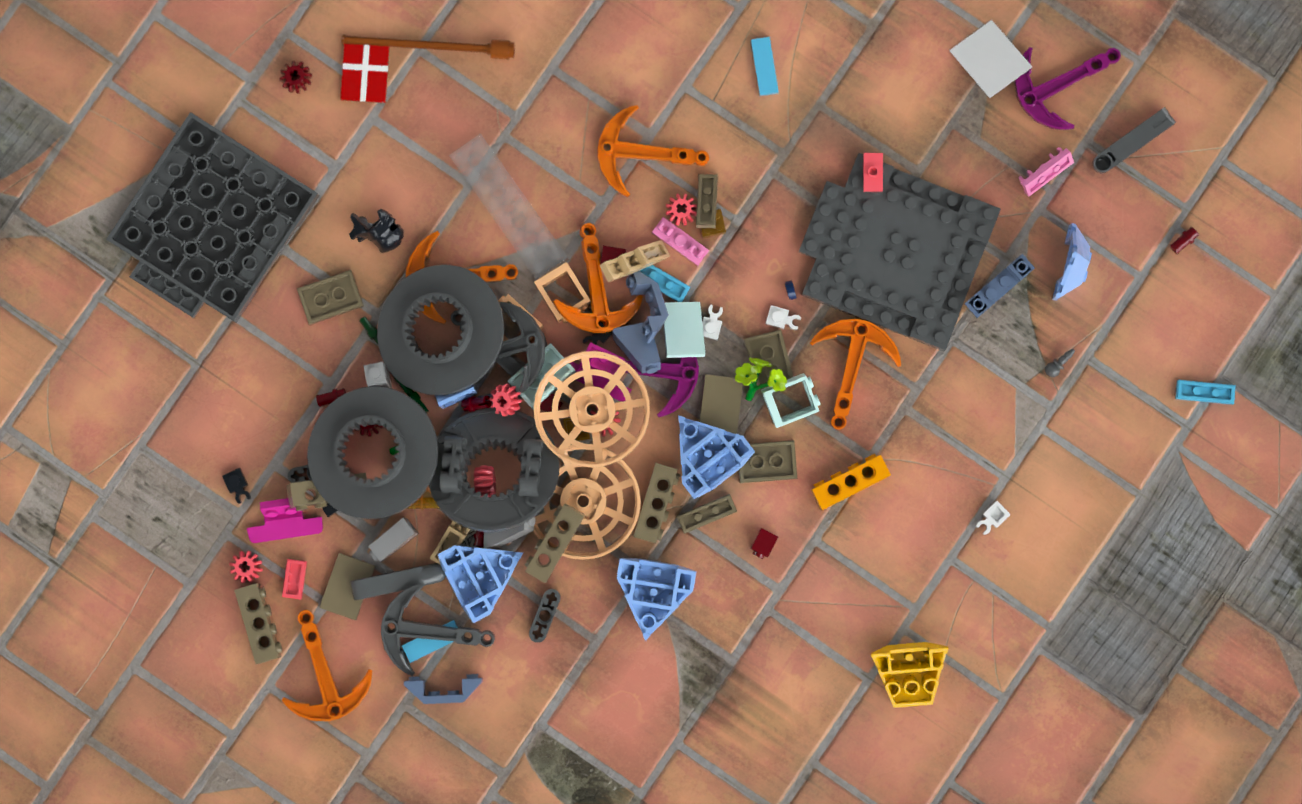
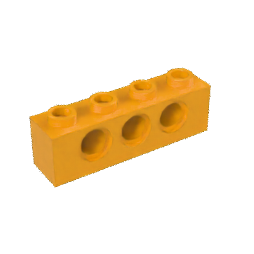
M873 454L865 458V463L859 465L857 462L847 467L849 471L842 474L839 471L830 476L832 480L826 483L824 480L813 484L814 489L811 492L821 511L891 476L882 456L876 457ZM864 467H869L872 470L870 478L863 476L862 470ZM847 476L854 477V486L846 485L845 478ZM834 484L837 486L838 493L836 495L829 494V485Z

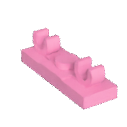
M1058 147L1057 156H1053L1050 153V160L1043 163L1036 172L1032 173L1028 170V178L1023 179L1021 176L1019 177L1027 196H1031L1074 163L1071 152L1067 148L1062 150Z
M664 217L652 231L655 236L697 266L709 252L706 247Z

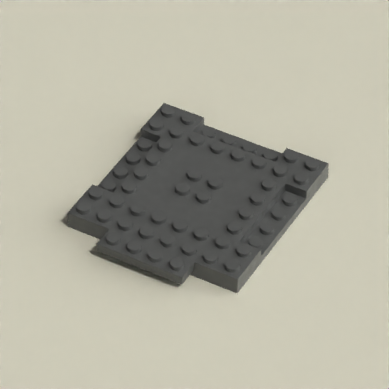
M190 112L106 240L139 260V263L129 276L130 278L192 318L196 317L203 304L206 303L237 323L257 293L258 286L320 195Z
M858 153L845 188L829 181L826 182L799 249V253L816 259L802 296L944 352L1001 209L970 196H963L897 170L894 166L883 163V192H863V154Z

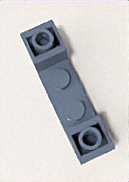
M1021 254L965 303L966 307L978 318L1034 270L1035 267Z
M637 271L626 278V285L630 289L631 295H645V300L649 304L651 316H647L641 327V332L645 336L646 342L651 343L669 314L659 284L642 272Z
M468 674L467 678L462 679V694H459V690L448 691L446 695H440V691H430L426 695L425 680H420V676L409 677L408 681H404V686L423 704L463 703L483 682V678H478V674Z

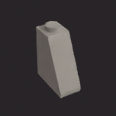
M384 362L364 365L368 387L392 389L389 370Z
M535 516L524 524L512 529L484 532V548L498 549L534 531Z
M402 518L368 546L371 549L369 554L375 561L383 562L419 533L407 518Z

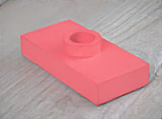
M883 153L863 154V192H883Z
M287 559L282 597L302 600L307 561Z

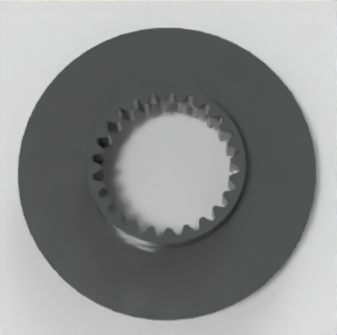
M430 266L420 269L403 279L388 296L378 321V346L387 369L406 387L427 395L453 394L475 384L492 367L502 346L504 320L495 293L481 277L458 266ZM440 301L441 303L453 304L455 308L460 310L459 314L463 316L461 321L465 322L462 325L465 332L460 333L462 340H457L458 346H453L452 352L447 350L446 356L441 353L439 356L434 354L431 356L424 353L418 346L415 336L411 335L415 331L412 328V325L416 324L414 318L420 316L418 312L424 311L425 305L430 307L431 302L437 304Z
M386 387L359 388L333 401L316 421L308 444V467L312 481L320 495L338 511L362 519H378L392 516L415 503L430 484L438 459L436 432L424 409L409 396ZM374 424L382 425L391 431V435L396 437L394 442L399 444L395 447V450L399 451V454L394 456L397 462H392L394 468H388V475L381 474V479L375 477L374 480H365L356 477L354 473L349 472L350 468L345 466L347 461L342 459L346 456L342 450L347 449L344 442H349L348 435H354L353 429L360 430V425L364 427Z
M496 408L476 410L452 422L438 438L437 465L429 488L437 506L455 523L476 531H504L520 526L532 519L551 499L559 478V457L541 439L535 419L520 411H515V414H508V416L504 417L501 413L495 414ZM544 428L547 437L550 439V441H551V442L553 443V445L555 446L554 441L552 440V438H551V436L549 435L548 431ZM497 446H500L501 450L506 447L508 452L513 451V455L517 456L521 462L520 478L517 479L518 485H513L514 490L508 489L506 495L501 492L499 497L493 494L491 498L488 497V494L482 497L481 492L478 491L476 493L475 489L471 488L467 481L466 472L469 471L467 466L471 465L470 459L475 460L476 453L481 455L482 450L484 449L487 452L489 447L496 450Z

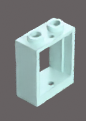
M804 373L787 379L785 384L788 387L802 381L811 406L780 417L772 393L776 391L770 386L761 390L776 428L819 412L818 406L821 404L817 394L813 395L811 390L814 387L813 382Z

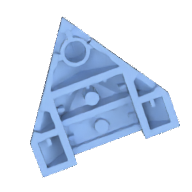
M1074 223L1068 226L1065 244L1069 245L1063 276L1056 281L1052 300H1057L1081 285L1082 282H1085L1087 278V268L1092 252H1090L1088 242Z
M678 415L682 484L693 499L712 491L742 468L755 451L742 435Z
M454 545L437 554L450 586L472 623L491 614L524 552Z
M620 558L617 580L622 587L645 641L675 611L684 599L693 592L697 571L675 564L652 560Z

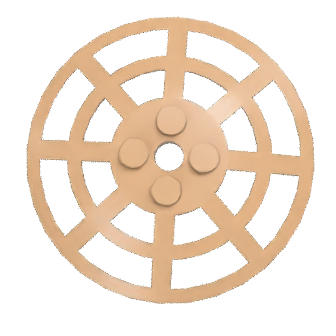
M585 351L572 354L560 360L545 374L535 394L534 419L541 439L556 456L577 466L602 467L623 459L639 444L648 426L650 401L642 379L627 362L608 353ZM589 358L606 359L615 362L620 367L614 375L603 370L591 369ZM581 359L583 371L572 374L564 382L553 376L566 364ZM626 371L637 382L642 392V399L631 400L628 389L620 381ZM592 375L602 376L610 381L604 389L593 386ZM584 377L585 388L576 393L568 387L574 380ZM550 382L558 388L553 398L552 412L540 413L541 398L547 383ZM616 385L623 392L626 401L614 403L610 393ZM562 393L571 398L569 409L558 411L559 400ZM591 404L598 407V412L595 415L587 413V407ZM644 406L643 423L637 437H634L627 431L632 420L633 408ZM627 409L626 420L623 427L613 421L616 410ZM570 417L575 427L569 435L563 429L559 418ZM553 419L557 431L565 439L559 448L554 446L547 437L542 425L543 420ZM609 427L617 433L612 439L601 443V431ZM581 431L592 433L593 444H584L575 439ZM622 437L631 443L619 455L603 460L602 449L615 444ZM572 444L581 449L594 450L595 461L577 460L564 453Z
M570 445L564 454L568 455L569 451L581 450V448ZM606 448L602 449L603 460L606 459V456L611 458L617 456V454ZM623 459L617 461V463L626 471L629 479L618 482L614 474L604 466L591 467L593 470L589 478H578L575 468L583 466H577L563 460L565 466L559 469V476L567 471L571 482L565 488L556 486L554 493L561 495L560 505L562 507L566 503L585 514L581 524H589L592 535L582 536L574 534L571 540L582 542L595 540L599 551L576 553L567 551L566 548L562 556L581 560L604 556L623 544L637 523L641 505L637 480ZM600 471L608 476L614 485L603 489L596 482ZM633 486L635 495V508L632 518L622 514L624 504L622 490ZM617 492L618 496L617 511L606 506V496ZM580 496H586L589 499L587 506L582 507L579 505L578 499ZM549 502L544 507L545 513L535 516L536 522L533 532L538 539L544 540L545 535L540 531L537 524L546 520L553 523L555 521L553 517H556L554 513L557 508L550 510ZM602 514L612 517L611 523L600 531L596 520ZM618 521L628 524L627 530L620 539L606 548L602 537L609 533ZM558 525V527H559L560 530L566 531V530H564L562 527H560V526ZM549 540V545L551 547H557Z

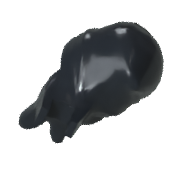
M378 210L380 219L375 223H368L366 217H358L352 213L350 218L354 228L349 233L351 240H354L356 237L358 242L368 239L379 248L380 253L389 252L401 244L404 230L399 224L395 223L396 219L388 211Z

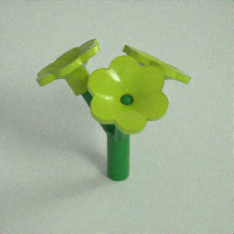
M750 357L749 361L756 366L744 363L742 367H738L735 370L736 382L742 383L745 386L749 385L750 387L745 396L747 401H752L756 391L767 386L773 387V390L776 392L786 389L787 379L780 369L770 370L768 381L757 385L759 373L762 372L763 367H772V364L768 361Z

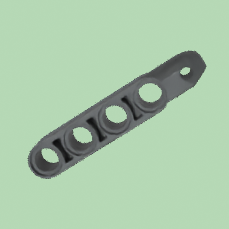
M1164 107L1098 154L1092 162L1094 170L1098 173L1108 172L1166 131L1176 121Z
M434 563L353 580L350 583L353 589L354 600H360L403 591L417 584L426 586L439 583L445 579L446 575L441 565Z

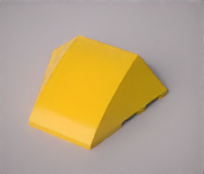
M929 642L887 645L871 653L894 708L933 704L948 646Z

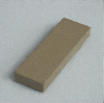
M699 174L696 228H716L718 174Z
M730 494L678 515L677 519L685 534L733 514L737 510Z

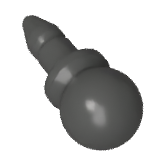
M1071 349L1065 352L1059 360L1055 358L1053 362L1048 363L1045 367V373L1049 377L1058 376L1060 369H1064L1063 364L1073 356L1075 350Z

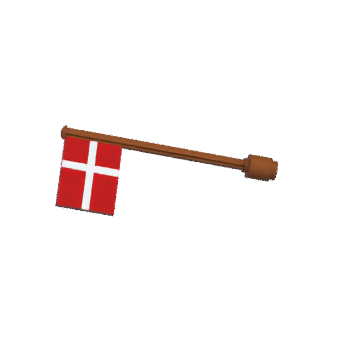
M344 34L341 37V43L344 45L340 100L386 103L390 47L481 52L490 55L491 59L509 60L514 58L515 43H510L508 40H491V43L484 45L352 37Z

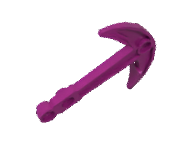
M1029 47L1023 54V57L1030 63V65L1031 53L1033 49L1031 47ZM1110 48L1105 54L1100 53L1085 61L1081 66L1037 87H1034L1029 76L1032 71L1029 69L1014 81L1016 95L1021 107L1033 120L1046 127L1057 130L1074 129V124L1063 120L1054 112L1050 114L1043 101L1083 78L1091 77L1106 69L1109 64H1116L1121 57L1120 51L1116 48ZM1109 54L1114 55L1115 59L1110 60ZM1092 63H1096L1098 68L1094 69ZM1025 98H1030L1032 102L1030 104L1026 103Z
M681 357L680 364L661 363V369L652 374H642L631 361L625 360L638 375L677 380L679 382L676 394L672 395L667 405L657 414L658 418L678 410L691 397L697 384L699 375L697 357ZM686 371H692L693 376L687 377L685 374Z

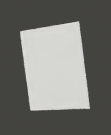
M992 20L949 50L989 98L1032 68L1030 63Z

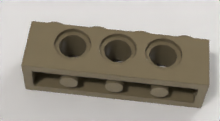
M655 463L633 537L655 544L657 540L661 541L664 530L660 528L662 521L666 522L669 511H666L668 503L672 504L675 493L671 491L673 485L678 484L680 474H677L678 469ZM661 480H665L669 484L668 489L665 491H661L657 487L658 482ZM656 498L663 501V506L660 509L652 507V501ZM649 517L657 519L658 524L656 527L650 528L647 526L646 521Z
M366 473L355 474L356 477L367 480ZM312 480L290 483L286 486L290 509L296 508V511H303L308 509L307 506L315 505V508L327 507V501L320 495ZM306 491L313 493V500H308L305 497Z
M566 503L563 507L558 506L554 513V516H556L553 523L549 522L544 531L547 533L544 540L539 539L534 548L537 552L534 557L530 555L525 563L527 567L525 572L544 583L548 581L585 517V514ZM560 520L568 522L569 527L566 531L559 529L558 523ZM550 537L558 539L559 545L557 547L549 545ZM540 554L548 555L549 562L547 564H542L539 561Z
M255 583L234 590L255 663L260 664L280 658V653L283 650L280 641L277 642L275 637L277 629L275 623H271L270 620L272 612L269 604L266 605L264 599L267 596L264 586H261L260 583ZM253 599H256L259 603L256 610L250 607V602ZM259 617L264 620V626L261 629L255 624L256 619ZM263 636L269 638L270 643L267 647L261 644Z

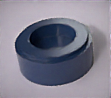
M792 280L785 282L789 300L797 299Z

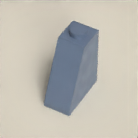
M644 322L613 329V341L642 374H652L661 369V361L655 339L651 343H647L645 336L642 335L641 327Z

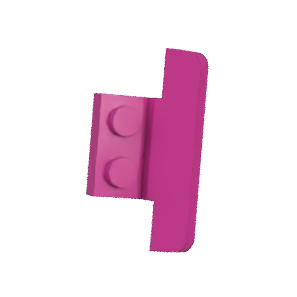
M591 342L586 350L608 353L625 361V358ZM589 358L591 369L603 370L614 375L620 367L615 362L606 359ZM582 361L580 365L574 362L569 363L576 370L575 373L583 371ZM592 375L593 386L604 389L610 381L605 377ZM584 377L576 379V381L585 384ZM616 385L610 393L611 397L621 402L626 401L623 392ZM626 387V388L628 389L629 394H630V392H631L632 389Z
M285 498L260 502V510L264 515L265 525L247 528L249 540L252 543L319 534L323 530V518L304 519L303 511H296V508L290 509L289 499Z

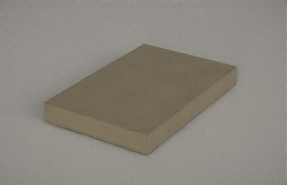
M352 270L297 288L309 325L364 307Z
M781 329L744 339L749 358L762 359L772 364V367H763L762 372L759 373L757 385L768 381L770 370L780 369L786 379L793 377ZM764 388L757 390L758 395L762 394L761 390Z
M705 374L700 422L737 434L743 384L736 382L735 378Z
M794 440L750 444L755 452L744 466L739 469L740 483L798 479Z
M339 553L319 608L357 620L364 599L354 600L350 581L372 577L376 566Z

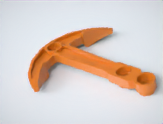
M638 105L618 112L605 125L598 143V161L602 174L611 187L626 197H629L630 193L625 188L619 171H616V158L670 161L672 164L693 165L695 163L697 166L702 167L709 161L708 153L704 150L695 152L693 149L677 147L670 149L618 141L620 128L623 129L628 119L639 109ZM606 144L610 145L611 149L608 151L604 150L603 148ZM682 152L686 154L684 159L679 157V154ZM701 154L705 156L703 161L698 159V156Z
M586 223L580 228V236L583 238L581 245L587 267L592 314L580 313L581 309L562 303L558 299L554 300L553 303L559 313L577 328L592 333H607L615 328L624 326L637 313L643 295H638L619 311H609L602 272L599 266L600 251L598 239L595 237L596 228L593 224ZM584 230H587L589 232V235H586L584 233ZM587 248L592 250L591 254L588 253ZM598 322H602L604 327H600Z
M438 231L430 234L417 245L409 258L406 277L425 268V258L429 257L431 248L440 235ZM508 264L505 267L493 265L467 269L481 277L485 282L502 281L505 278L507 280H514L518 276V269L512 264ZM508 270H514V275L508 276ZM490 271L495 272V276L493 278H490L488 276V273ZM432 302L430 307L424 306V311L421 312L425 316L438 323H446V320L439 315Z
M860 319L839 320L821 329L810 342L811 346L823 340L837 338V336L851 338L841 389L837 394L833 410L835 416L831 419V426L836 430H841L846 426L847 421L845 417L849 415L853 399L852 392L867 342L881 346L880 350L887 354L897 367L901 366L898 349L888 334L875 324ZM858 327H863L865 332L859 333ZM844 400L846 407H841L839 402ZM836 419H840L842 421V424L840 426H837L835 424Z
M303 610L298 614V622L302 625L301 632L306 647L310 651L323 704L310 706V703L296 702L283 697L282 701L292 712L300 717L312 721L336 720L348 715L363 701L371 686L373 670L368 669L364 678L352 689V693L341 698L322 649V640L317 624L313 622L314 614L309 610ZM305 614H308L310 616V619L307 622L303 619V616ZM311 632L316 635L314 640L309 638ZM334 706H337L339 708V712L337 714L333 713L332 708Z

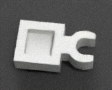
M710 305L708 309L710 317H704L702 322L703 335L706 338L718 340L722 321L717 319L722 315L723 308L720 307L718 313H713V305Z
M771 305L765 324L784 329L785 324H787L792 330H798V326H794L792 321L794 319L801 320V317L799 315L788 316L789 310Z
M995 501L982 514L986 519L977 522L975 527L978 528L981 524H984L986 530L982 534L986 535L990 532L991 525L997 528L1011 514L998 501Z

